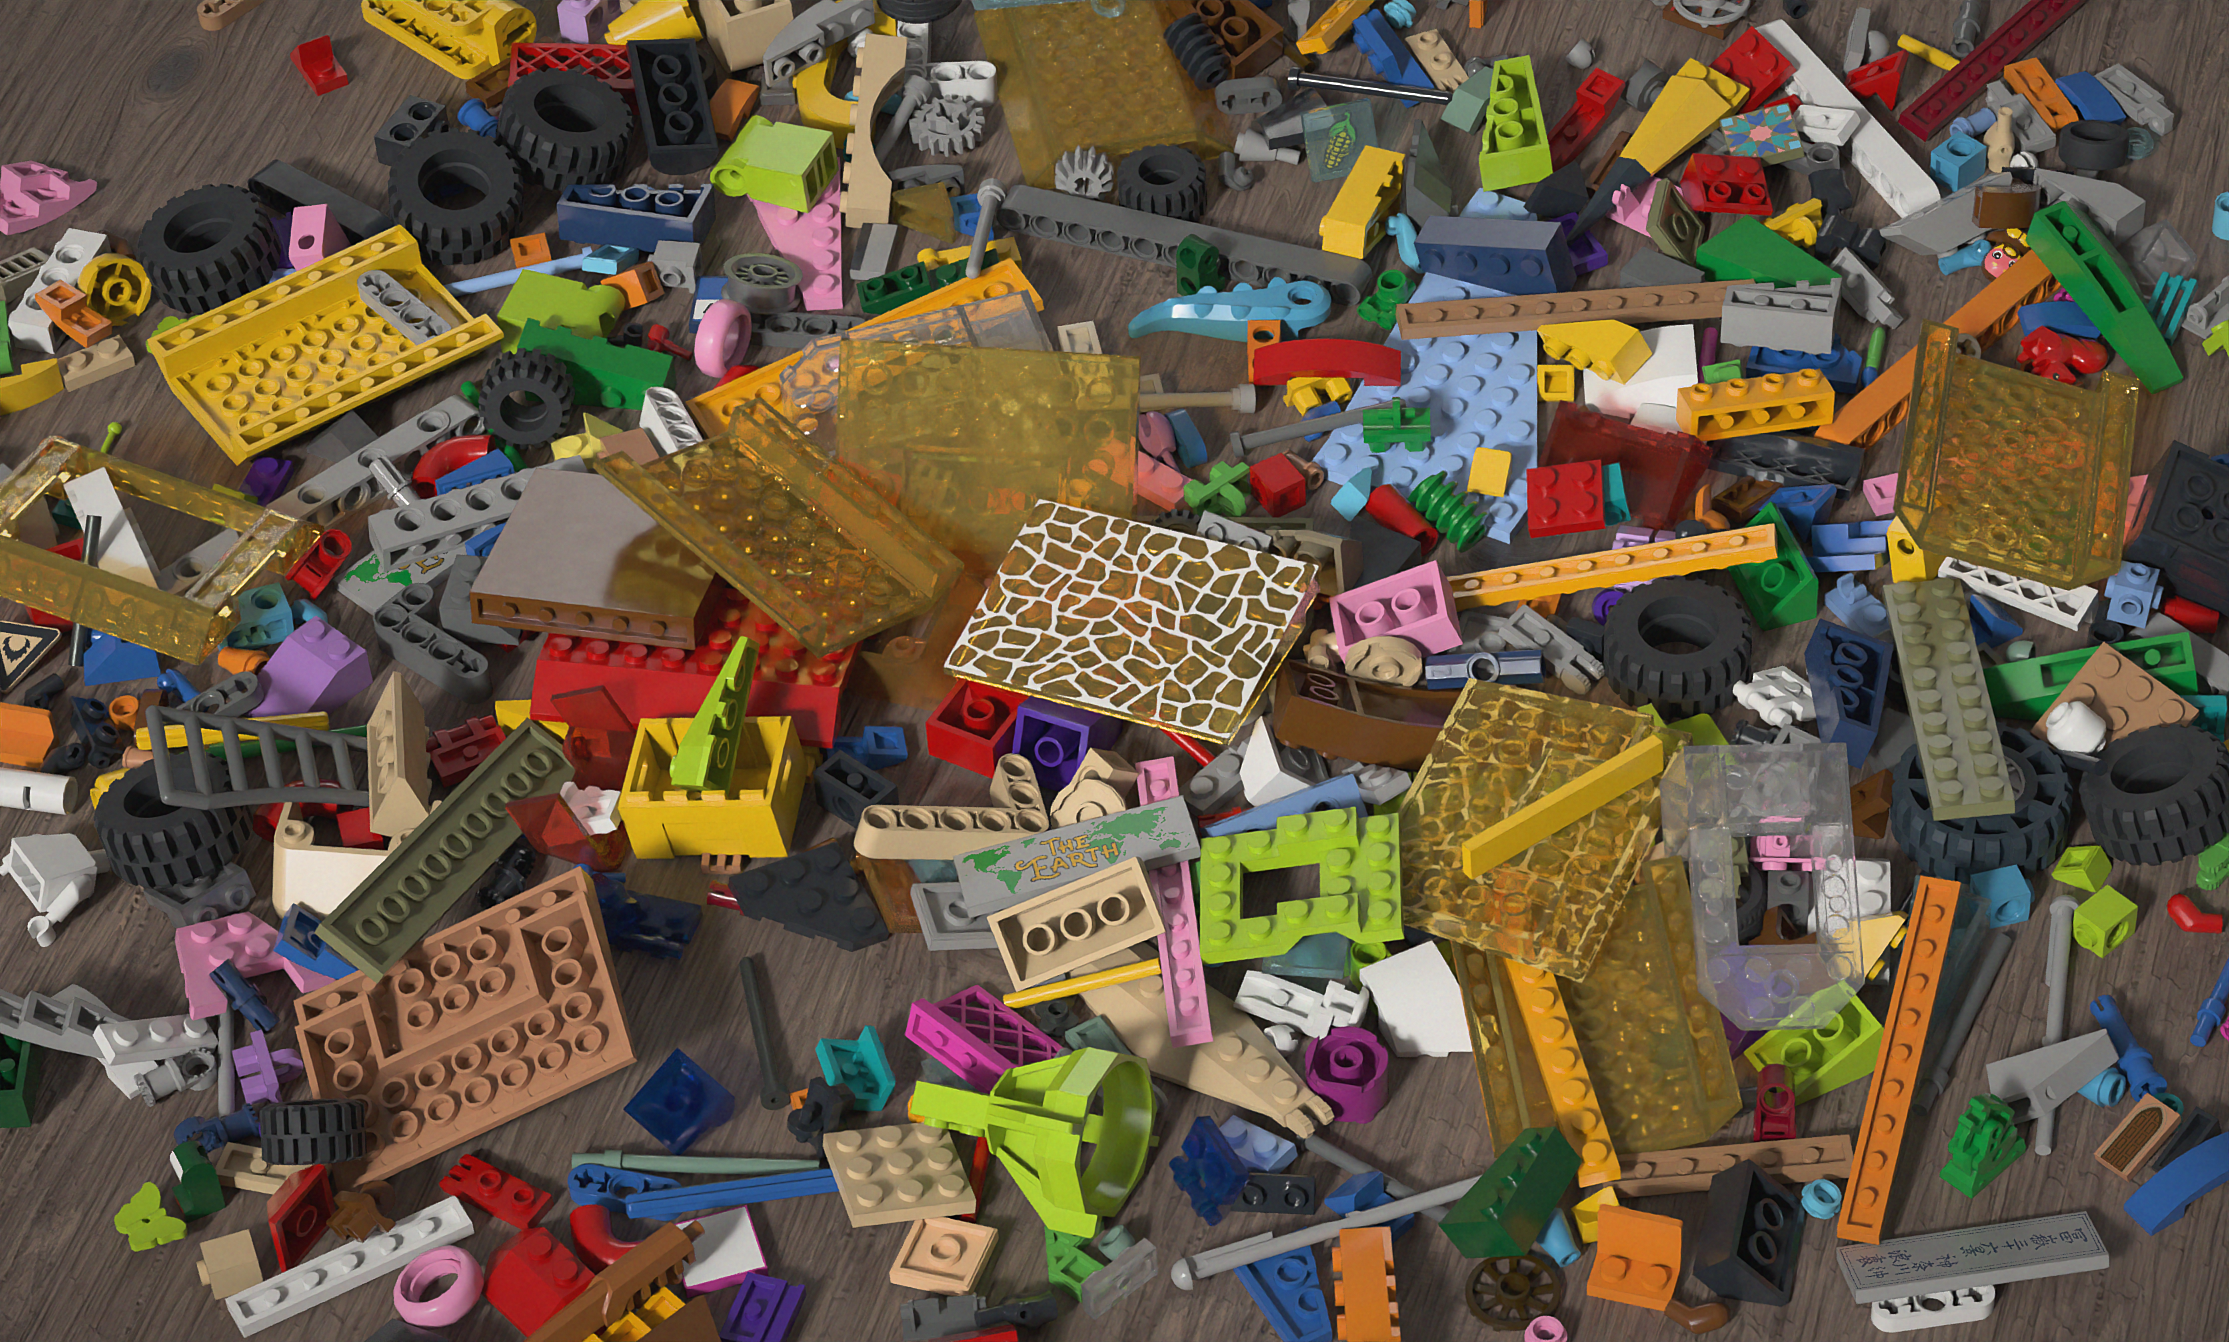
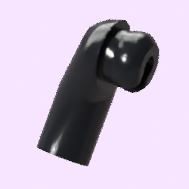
M52 673L27 689L24 694L23 706L48 710L49 698L64 689V683L56 673Z

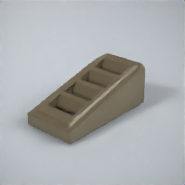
M33 247L0 261V300L9 304L25 292L27 288L31 287L39 275L41 266L46 264L50 256Z

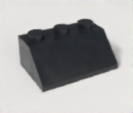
M1750 1159L1713 1175L1692 1275L1721 1298L1779 1307L1787 1305L1805 1216V1208L1801 1200Z

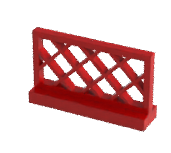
M512 42L508 88L516 80L532 71H536L537 68L544 64L551 68H558L559 71H567V69H573L578 65H582L587 69L581 73L582 75L588 73L598 76L601 79H596L601 83L605 81L610 84L614 92H619L624 97L632 114L640 115L633 80L628 79L632 77L630 65L624 61L628 57L626 45ZM518 55H534L536 58L527 63ZM558 56H568L571 59L560 63L555 58ZM593 56L605 58V60L598 64L589 59ZM615 65L622 71L613 76L606 70Z

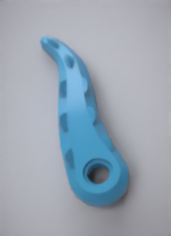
M1274 277L1268 284V288L1253 290L1247 283H1239L1232 292L1217 293L1216 289L1212 286H1204L1197 294L1169 298L1165 302L1143 310L1129 323L1128 334L1131 338H1139L1153 332L1179 331L1247 342L1248 320H1281L1282 342L1298 340V331L1300 329L1316 326L1327 319L1331 312L1332 300L1329 291L1322 285L1311 281H1298L1287 284L1280 277ZM1297 299H1308L1311 303L1297 305L1294 301ZM1265 330L1259 331L1254 335V339H1273L1274 337L1271 332Z

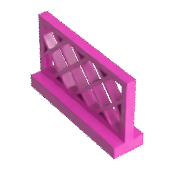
M979 985L970 987L934 1004H931L925 998L913 1002L905 1032L907 1038L977 1090L990 1094L1006 1069L1024 1066L1023 1061L1037 1063L1054 1059L1057 1052L1064 1048ZM976 1001L986 1009L967 1007L966 1005ZM950 1017L959 1018V1022L954 1021ZM966 1019L987 1022V1026L966 1023ZM994 1023L1009 1025L1014 1030L996 1028ZM979 1038L988 1039V1043H984ZM994 1040L1016 1043V1047L994 1044ZM1023 1044L1037 1046L1043 1051L1024 1049ZM1007 1059L1016 1060V1064L1011 1063Z

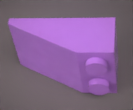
M318 616L313 617L286 637L258 674L257 679L264 690V697L256 707L243 714L248 718L323 711L327 712L328 715L373 683L367 651Z

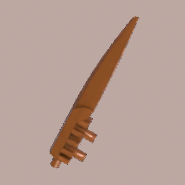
M694 1220L682 1230L672 1222H668L597 1274L582 1294L551 1317L523 1342H581L604 1324L609 1327L622 1317L624 1310L630 1312L634 1308L640 1309L651 1296L649 1285L652 1282H655L662 1288L668 1283L676 1285L682 1281V1273L684 1272L682 1260L689 1265L696 1261L695 1248L692 1243L705 1234L704 1228L697 1220Z

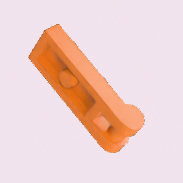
M2037 57L2004 66L2003 77L2016 95L2021 93L2024 95L2054 134L2056 130L2062 129L2066 124L2079 121L2075 109Z

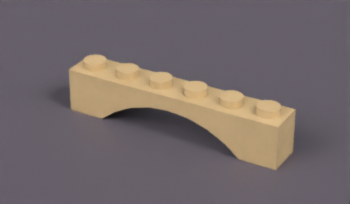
M866 34L865 46L858 47L856 68H862L861 76H854L853 96L859 97L858 105L851 104L849 125H855V133H848L846 154H852V161L844 163L843 183H849L848 192L841 191L839 212L846 213V227L862 228L863 223L889 224L892 181L882 170L874 154L870 136L873 124L882 107L892 95L904 86L908 37Z

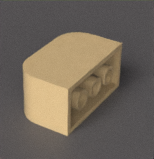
M689 0L700 29L727 73L762 64L763 56L771 42L793 20L790 0Z

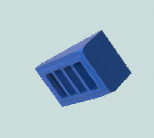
M496 449L435 480L437 496L450 492L452 487L463 489L483 483L488 479H497L514 474L513 464L499 449Z

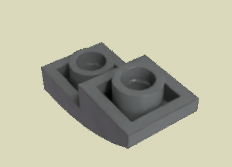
M920 165L888 172V177L892 181L891 201L895 207L924 198H929L932 206L948 202L949 197L966 195L963 169L958 165Z

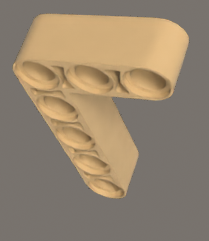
M1011 753L1001 756L993 776L990 796L994 808L871 805L862 812L854 839V847L861 855L875 859L953 860L955 855L1046 832L1049 827V820L1030 761L1019 754Z

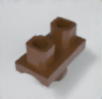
M381 1180L369 1181L362 1187L360 1193L341 1190L333 1198L340 1208L326 1221L327 1225L341 1240H348L352 1237L357 1242L364 1243L374 1231L388 1233L396 1223L392 1218H386L384 1215L389 1213L395 1205V1191L389 1183Z

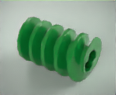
M1442 470L1438 474H1432L1420 482L1409 495L1408 501L1416 502V509L1422 513L1426 512V518L1429 522H1437V530L1440 533H1447V540L1453 544L1457 543V550L1463 553L1475 546L1486 533L1487 528L1484 524L1489 517V513L1485 511L1475 516L1474 513L1479 503L1473 501L1465 506L1464 502L1468 497V492L1462 491L1455 496L1453 493L1458 486V482L1454 480L1444 485L1443 482L1448 472Z

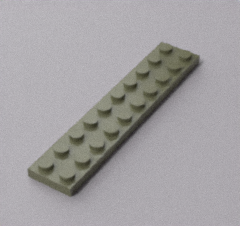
M1942 577L1933 581L1913 583L1902 581L1892 585H1883V600L1933 820L2015 813V799L1960 578L1949 579Z
M527 717L319 924L314 933L378 984L416 943L444 917L507 850L557 801L564 783L575 782L583 774L587 765Z

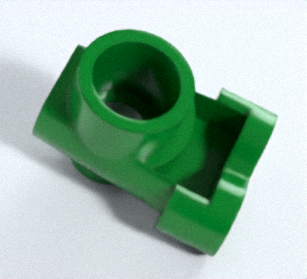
M1395 269L1387 270L1379 276L1377 280L1379 290L1372 297L1367 296L1357 308V313L1362 319L1368 322L1375 321L1386 330H1391L1397 323L1396 304H1408V300L1416 290L1413 280L1405 277L1403 272Z

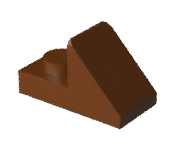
M1885 768L1829 798L1822 828L1830 833L1872 839L1884 838L1889 816L1887 809L1891 806L1893 799L1892 785L1896 782L1893 779V774Z

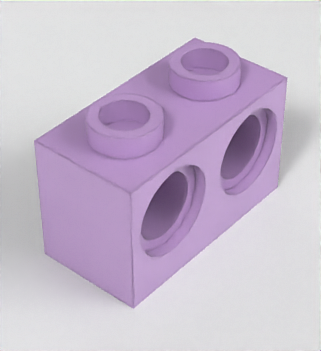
M563 0L557 6L561 37L576 44H594L609 29L607 25L623 14L620 9L619 0Z

